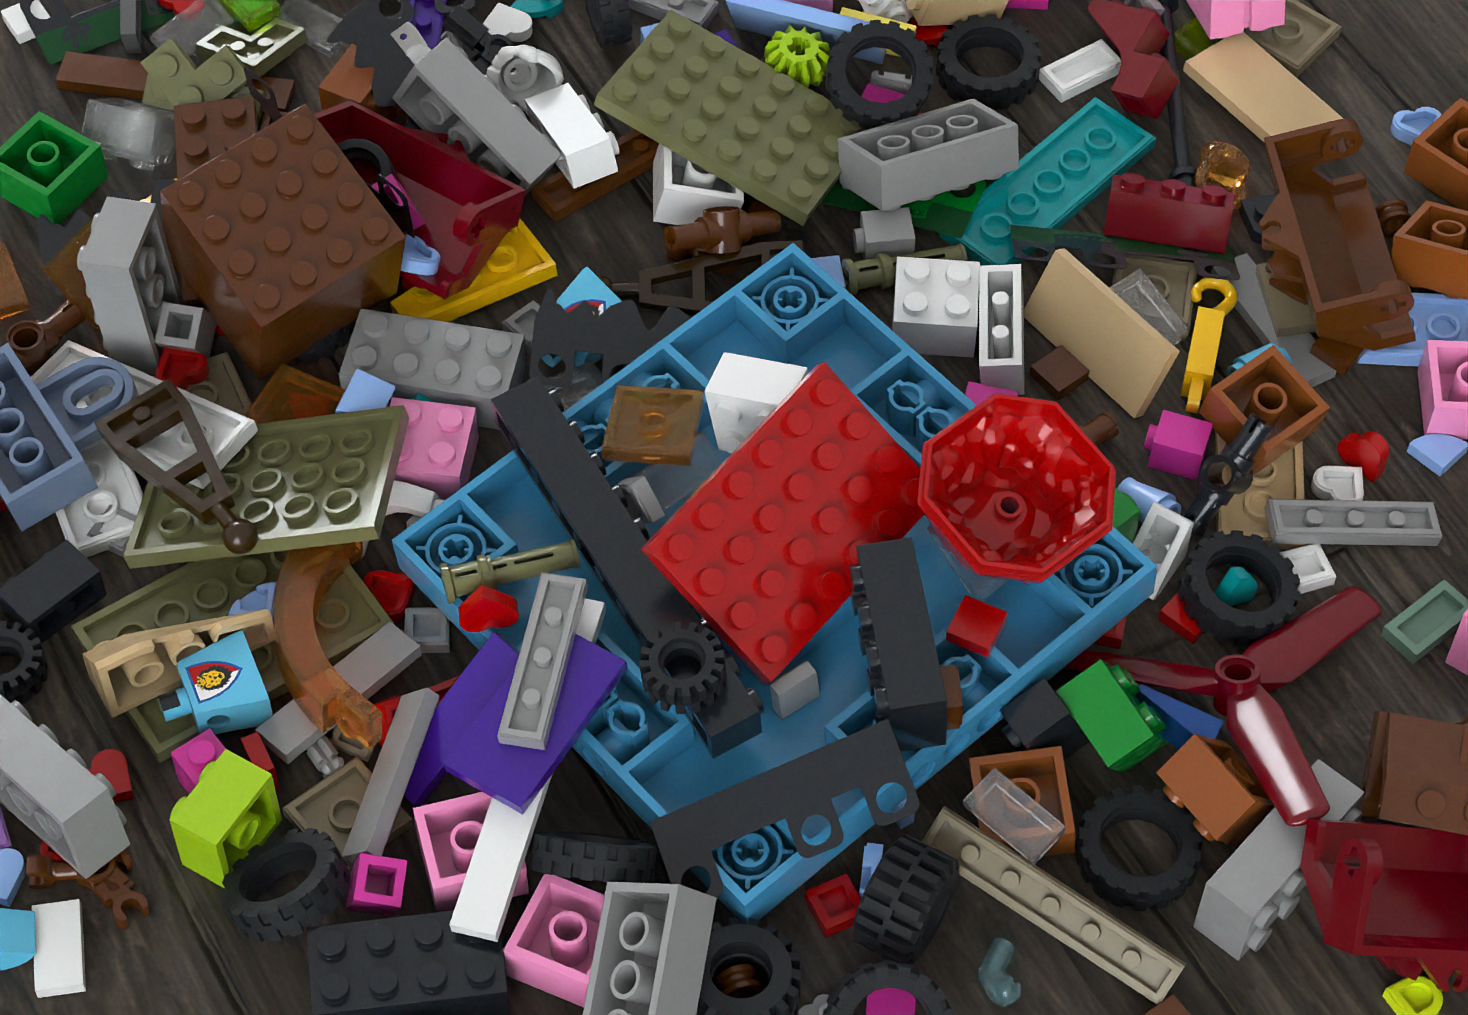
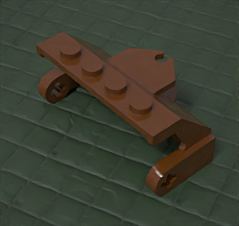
M1338 119L1265 137L1267 164L1276 198L1259 222L1260 230H1262V249L1273 251L1274 253L1266 261L1265 269L1267 273L1272 272L1274 277L1277 278H1270L1269 284L1304 305L1308 304L1318 337H1326L1373 351L1416 341L1415 331L1408 314L1414 306V298L1409 284L1397 279L1365 174L1357 173L1331 179L1314 167L1320 163L1350 156L1358 151L1363 142L1358 124L1350 119Z
M1374 711L1361 788L1365 793L1359 806L1363 816L1468 835V715L1453 724L1391 712Z

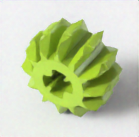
M790 24L785 33L775 31L772 41H768L765 46V64L774 68L778 73L781 72L788 75L807 88L809 84L819 87L823 76H826L830 49L829 43L822 41L820 32L809 34L806 25L801 31H796Z

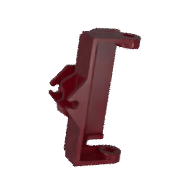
M352 100L315 113L316 118L336 144L349 139H366L379 145L388 155L394 167L397 181L407 191L425 224L414 230V234L426 243V246L435 249L440 254L439 269L436 274L429 276L400 271V276L408 279L413 286L426 289L443 299L469 288L508 231L518 226L526 189L471 162L461 141L455 140L454 144H447L448 134L405 128ZM361 161L352 163V166L370 186L377 183L376 175L380 173L373 163Z
M1308 818L1300 866L1324 936L1323 943L1352 955L1376 956L1383 967L1390 970L1395 968L1397 974L1415 981L1422 970H1424L1435 986L1444 992L1449 990L1448 978L1456 970L1457 978L1452 985V989L1460 993L1468 988V835L1420 826Z

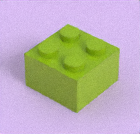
M227 749L224 750L216 762L211 761L206 765L200 775L199 783L188 797L184 796L178 800L169 819L182 865L225 888L222 881L226 874L232 873V865L239 858L244 859L249 855L247 851L257 844L259 846L263 845L282 821L271 773Z

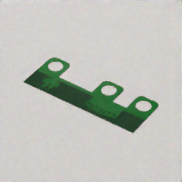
M839 179L822 200L823 203L857 212L879 210L853 191L842 189ZM981 180L973 183L976 190L973 195L966 198L956 197L949 190L937 194L933 199L926 201L917 200L901 205V208L909 207L912 224L915 227L962 238L986 187V182Z

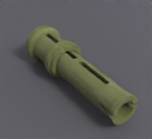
M958 243L957 245L893 257L881 252L877 253L875 258L853 262L850 258L842 260L841 267L846 290L850 294L856 295L858 290L880 286L884 290L893 286L897 257L968 261L964 245Z
M571 539L567 542L530 549L490 559L489 555L481 554L477 555L475 561L454 566L442 563L439 564L447 602L451 604L456 602L457 597L472 594L481 585L497 590L498 585L539 577L542 572L554 573L571 568H580V559L575 540Z

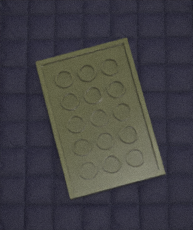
M673 10L666 14L597 93L594 106L802 226L839 179L842 170L839 167L838 138L869 130L859 127V122L855 120L851 122L846 120L842 116L843 112L841 109L838 108L836 110L831 101L823 95L814 92L788 75L781 72L778 73L771 66Z
M400 405L256 424L258 429L256 434L221 470L235 503V506L230 510L236 518H243L252 522L258 531L256 546L245 554L232 553L224 546L222 541L223 529L215 519L206 524L148 481L123 555L130 569L380 539L409 421L405 406ZM211 481L204 489L190 483L184 485L202 500L216 492Z
M334 544L322 547L192 561L71 625V629L77 642L84 652H87L100 642L113 640L124 634L228 616L234 602L237 599L241 600L244 596L256 590V586L269 582H279L280 595L274 627L276 640L251 651L271 702L332 668L389 621L391 623L393 621ZM180 685V686H178V687H176V688H174V689H172V690H170V691H173V690L182 688V685ZM158 697L125 712L159 763L170 758L172 751L200 735L192 713L166 722Z

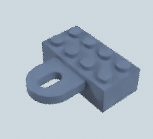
M9 343L0 347V498L21 531L26 530L98 488L80 451L102 439L94 422L138 397L136 385L129 371L121 363L104 357L82 359L35 385ZM105 385L115 386L109 395L85 408L76 407L77 402L81 398Z

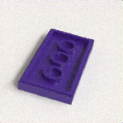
M577 634L572 646L546 749L538 750L499 743L497 735L514 676L515 665L443 763L445 771L522 815L525 813L628 669L625 660Z

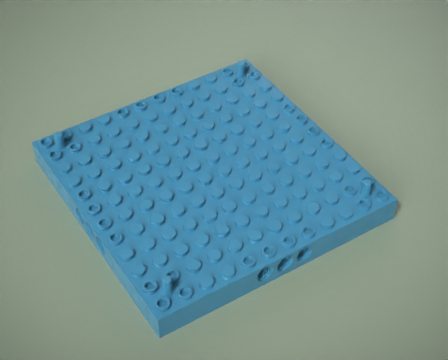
M792 243L562 414L568 422L571 420L576 421L585 438L584 447L589 454L594 451L598 454L606 469L607 475L604 477L610 486L626 478L646 477L665 514L664 517L654 523L644 524L651 538L731 455L727 451L718 449L704 392L724 352L807 367L808 373L817 364L825 362L919 468L921 467L923 443L977 405L799 247ZM512 450L391 541L399 568L478 650L483 647L489 637L495 632L501 634L520 651L540 576L497 586V591L511 595L518 602L519 619L515 624L506 628L491 627L481 632H469L462 629L459 624L458 609L470 595L457 597L455 603L448 604L439 564L447 563L449 566L467 563L475 561L477 555L481 554L489 555L490 559L530 549L567 542L571 539ZM923 515L903 538L912 537L939 665H956V668L959 669L963 713L960 729L946 730V745L901 752L915 790L1004 717L999 711L1042 679L1045 678L1046 681L1051 679L1154 593L1157 565L1112 526V531L1075 557L1063 569L1055 572L1041 583L1025 584L1019 580L979 576L962 566L951 552L943 546L929 520ZM579 551L580 568L550 573L587 579L588 589L585 598L605 602L606 613L595 644L625 660L628 667L575 741L572 748L651 830L650 821L876 724L874 709H877L875 696H870L866 676V668H868L866 655L862 656L858 637V628H860L858 615L854 616L851 597L842 604L773 680L775 681L806 661L817 671L820 696L783 720L773 709L770 683L764 684L715 631L716 636L721 642L724 654L729 652L739 667L741 673L739 680L745 689L752 687L756 691L764 706V712L760 714L762 733L713 759L685 714H676V708L673 704L669 712L661 709L660 700L653 704L649 699L648 692L644 691L639 664V660H641V647ZM965 595L1007 611V622L989 657L946 641V631ZM693 608L699 620L703 617ZM894 782L887 783L877 792V805L882 811L889 813L907 798V794L900 784ZM861 786L831 798L844 837L839 846L811 858H804L799 855L786 819H782L712 849L711 852L723 883V891L717 898L736 918L739 917V921L742 924H748L749 918L760 920L876 824L871 816ZM821 815L808 817L801 827V835L804 841L814 846L823 844L831 834L830 822ZM700 866L689 868L709 889L711 884L709 872Z

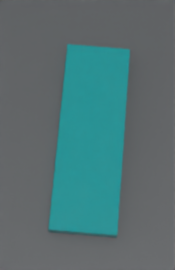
M1094 97L1019 160V169L1004 173L1002 177L996 179L984 189L962 238L939 233V236L951 245L962 243L967 256L975 262H980V266L1019 264L1023 259L1017 258L1014 255L1010 225L1060 229L1112 184L1113 174L1123 175L1155 147L1156 137ZM1026 247L1021 251L1025 255H1029L1036 247Z

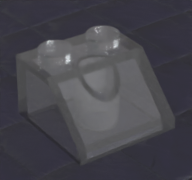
M123 98L88 99L82 135L101 145L104 160L117 161V156L130 159L131 167L143 170H153L154 165L169 164L176 151L174 111Z

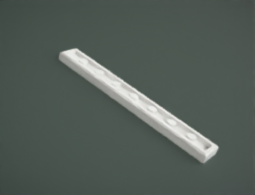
M585 598L576 634L594 644L596 643L606 613L605 602ZM552 775L523 815L492 797L449 924L452 932L498 942Z

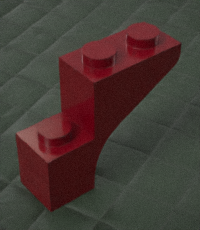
M1091 0L1088 6L1089 13L1099 24L1105 36L1121 54L1120 71L1110 89L1126 112L1157 120L1179 82L1170 68V62L1165 57L1159 55L1170 36L1161 21V16L1149 7L1142 6L1139 9L1127 6L1119 0Z

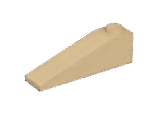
M268 609L124 634L113 640L100 642L92 650L82 655L91 682L111 717L114 718L180 686L181 681L176 665L185 657L243 630L250 651L276 640L272 615Z

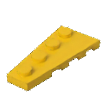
M519 218L518 226L510 229L469 288L443 299L426 289L414 286L390 302L392 313L449 322L558 276L557 267L554 260Z

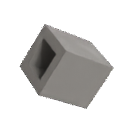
M909 207L899 208L895 211H861L860 228L853 229V244L855 253H862L863 260L875 258V255L881 252L889 254L890 257L914 253L916 238Z
M163 302L154 343L162 349L170 348L202 353L207 359L210 357L217 323L204 308Z

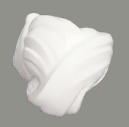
M528 45L502 47L494 57L492 65L487 68L486 73L496 83L498 90L511 104L516 103L519 108L526 112V115H528L525 99L559 87L564 80L563 71L556 58ZM512 68H516L514 72H510Z

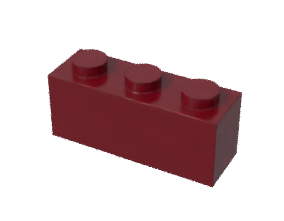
M1125 173L1122 176L1113 174L1103 235L1225 254L1233 213L1234 193L1227 192L1224 188L1214 185L1199 188L1186 186L1184 182L1175 179H1166L1160 182L1147 180L1142 175L1135 173Z

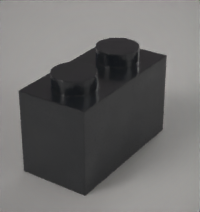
M65 540L56 548L43 553L39 560L26 570L10 577L0 588V605L4 616L13 625L15 622L21 623L24 631L29 627L34 631L36 638L38 637L42 644L104 598L107 593L100 570L74 545Z
M1045 678L999 710L1009 723L1002 728V731L1017 752L1061 746L1063 760H1065L1089 743L1079 725Z

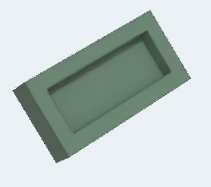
M1444 579L1386 624L1381 637L1408 661L1415 664L1458 630L1463 614L1468 609V599Z

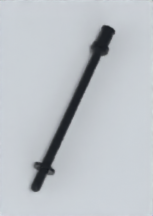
M1158 0L1165 8L1161 15V21L1170 34L1160 53L1161 56L1170 62V68L1179 80L1167 101L1175 169L1169 174L1168 179L1182 181L1186 186L1199 187L1201 184V174L1198 169L1191 167L1171 16L1179 8L1178 0Z

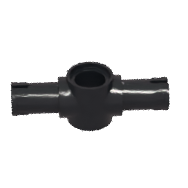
M1250 413L1247 421L1231 444L1227 443L1219 455H1212L1203 462L1200 468L1201 482L1198 485L1200 491L1183 516L1194 522L1193 533L1203 536L1221 506H1227L1234 494H1241L1251 486L1253 481L1252 467L1256 463L1253 458L1270 432L1274 430L1270 423L1266 422L1264 424L1266 420L1262 417ZM1228 464L1231 469V479L1225 485L1222 480V471Z

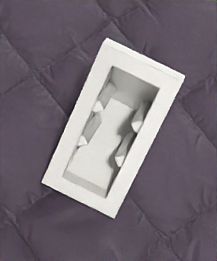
M1153 502L1133 542L1141 552L1157 565L1154 593L1148 597L1152 600L1158 597L1186 557L1194 524L1193 521L1157 502Z

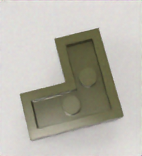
M275 18L251 36L221 25L195 44L198 57L208 60L221 48L228 45L245 67L261 77L308 41L305 28Z
M170 38L140 62L173 106L228 99L247 84L244 73L245 65L228 45H225L197 68L176 39Z

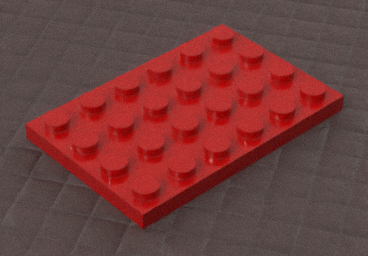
M821 362L797 384L640 550L764 684L771 683L850 597L852 585L849 565L857 564L856 546L902 539L922 518L924 514L917 506L920 468L825 362Z

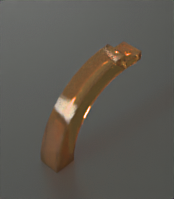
M363 542L292 549L282 565L274 598L275 649L284 682L294 701L322 733L337 723L339 729L346 737L356 739L369 750L382 740V712L337 673L322 651L315 631L316 617L325 595L334 582L343 574L344 569L349 565L352 566L363 557Z

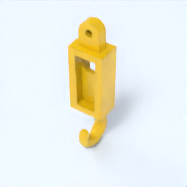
M1203 278L1194 284L1191 290V299L1196 303L1202 299L1201 293L1206 289L1220 291L1225 299L1212 309L1198 306L1180 395L1188 397L1185 412L1198 414L1200 401L1205 400L1210 390L1224 317L1237 303V291L1228 280Z

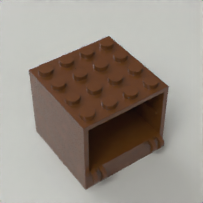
M306 103L160 191L161 223L173 265L258 380H261L313 347V343L357 319L360 309L371 310L397 293L406 236Z

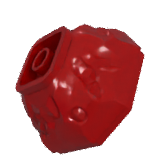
M995 393L923 443L917 506L929 520L943 546L951 552L962 566L972 571L975 575L989 576L995 579L1019 580L1025 584L1041 583L1055 572L1063 569L1075 557L1112 531L1116 470L1057 402Z

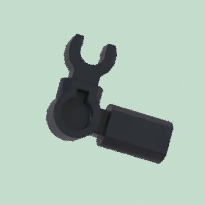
M460 4L448 15L443 23L444 28L471 50L477 49L479 51L474 57L475 62L471 63L483 75H486L487 68L492 65L494 57L502 47L513 46L508 37L501 34L491 35L489 33L490 29Z

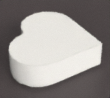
M499 2L483 23L490 29L489 33L491 35L501 34L513 42H523L530 38L533 32L532 19L527 13Z
M1322 466L1313 475L1311 482L1312 492L1322 500L1363 501L1362 467Z

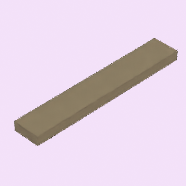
M946 806L942 808L921 841L959 860V875L1157 1005L1163 1001L1186 965L1179 958Z

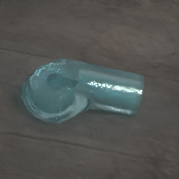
M995 938L979 969L978 978L992 1002L1000 1006H1009L1019 999L1022 992L1020 982L1014 983V978L1009 976L1006 971L1015 947L1005 939Z

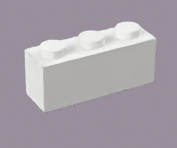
M569 83L525 99L530 123L540 133L545 134L552 140L556 150L561 154L555 163L574 189L618 172L615 155L619 154L620 151L614 134L611 131L605 132L598 113H591L585 96L583 94L578 96Z
M1021 264L979 266V369L981 384L1018 391V395H1024V294Z

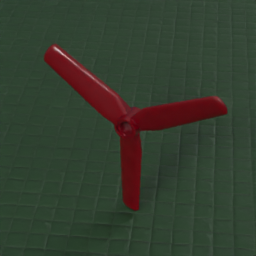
M1350 586L1251 644L1242 655H1228L1217 661L1215 669L1084 650L1063 669L1083 672L1102 659L1112 666L1118 663L1122 669L1126 668L1137 683L1213 696L1214 709L1221 715L1226 716V729L1285 824L1292 827L1303 826L1307 824L1308 818L1321 819L1329 812L1330 805L1282 707L1268 693L1293 682L1381 615L1382 611L1377 601L1368 593L1355 586Z

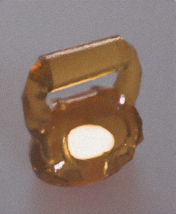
M1222 141L1208 142L1200 152L1201 163L1197 167L1195 175L1196 186L1203 188L1204 186L1214 185L1209 182L1212 181L1225 190H1232L1234 193L1233 211L1238 210L1241 206L1240 201L1245 199L1246 195L1245 182L1248 180L1251 172L1249 160L1240 149Z

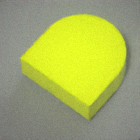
M1421 975L1418 976L1416 981L1407 977L1385 988L1382 995L1396 1015H1438L1443 1004L1441 990L1435 986L1432 980Z

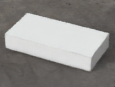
M1100 39L1041 68L1039 80L1062 103L1117 76L1121 67V58Z
M80 899L32 905V911H35L36 954L34 955V982L37 997L42 998L86 991L83 916Z

